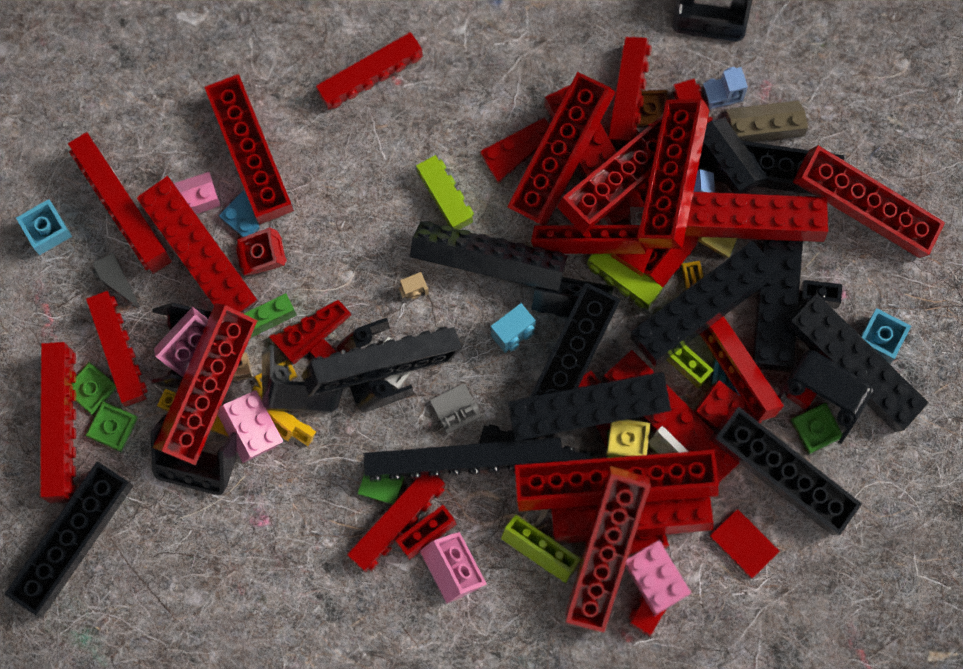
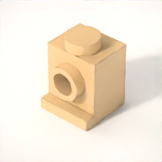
M421 272L400 280L401 287H398L402 298L415 299L420 297L423 292L425 296L429 294Z
M247 352L243 353L240 360L242 364L237 367L233 377L234 382L253 378Z

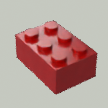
M720 380L710 387L693 410L714 431L730 409L734 407H740L755 419L742 397Z

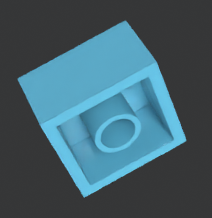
M50 199L16 218L32 247L39 255L72 237Z
M520 303L491 325V337L504 353L512 352L519 346V342L523 339L528 340L534 335L536 320Z
M876 308L865 326L861 337L891 364L899 352L911 325Z

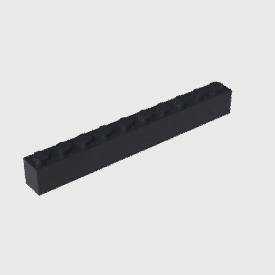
M561 437L363 453L364 474L366 480L369 479L370 482H380L381 478H389L391 481H396L406 476H409V479H419L421 475H429V477L434 478L440 477L441 474L448 473L449 476H458L460 472L479 474L480 471L488 470V473L500 472V469L515 471V465L563 462Z

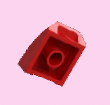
M269 227L237 239L236 252L240 271L244 276L285 266L287 259L285 258L282 238L277 230Z

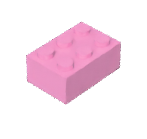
M256 390L220 407L217 415L229 437L232 432L236 433L237 453L243 463L276 448L283 442Z
M660 541L627 559L625 567L654 616L691 594V591Z

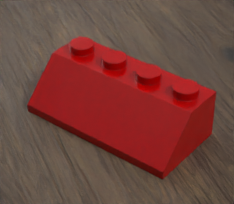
M685 236L682 249L654 248L644 274L661 287H664L699 241L697 240L699 237Z

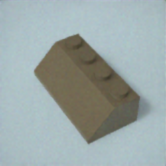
M799 100L725 110L727 122L742 141L760 142L805 136L808 130L806 113Z

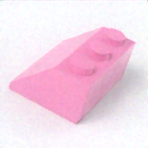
M210 172L174 183L195 214L221 206Z
M192 307L154 348L156 358L184 377L208 319Z
M460 532L434 540L420 550L446 604L486 585Z

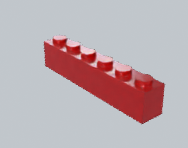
M409 32L316 85L317 93L328 110L338 108L347 99L355 98L358 93L371 89L377 82L387 80L391 74L401 72L407 65L420 61L423 57L422 47L412 32Z
M625 36L609 139L613 146L624 147L638 135L636 128L637 124H640L641 121L639 109L643 106L644 102L642 90L646 89V79L644 78L645 73L649 71L647 59L648 56H651L652 46L649 45L648 39L644 37Z
M575 225L534 226L531 237L533 247H541L552 252L559 251L563 254H646L647 250L638 239L640 225H594L584 234Z
M108 291L86 298L121 403L128 407L146 400L145 393H148L145 382H141L140 375H142L139 364L135 365L133 358H136L133 347L128 345L127 341L130 340L127 330H123L122 324L124 320L121 313H117L116 306H118L115 295L111 296Z
M723 316L703 331L700 336L755 419L760 422L775 417L783 408V403Z
M421 475V478L416 479L347 556L365 573L368 570L373 571L379 564L377 562L382 555L385 557L392 550L391 545L396 539L402 536L409 526L412 528L419 520L417 517L422 511L426 513L432 506L431 501L435 497L438 499L445 492V482L439 477L431 478L429 475Z

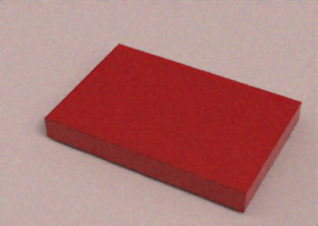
M739 509L709 536L751 579L780 552Z

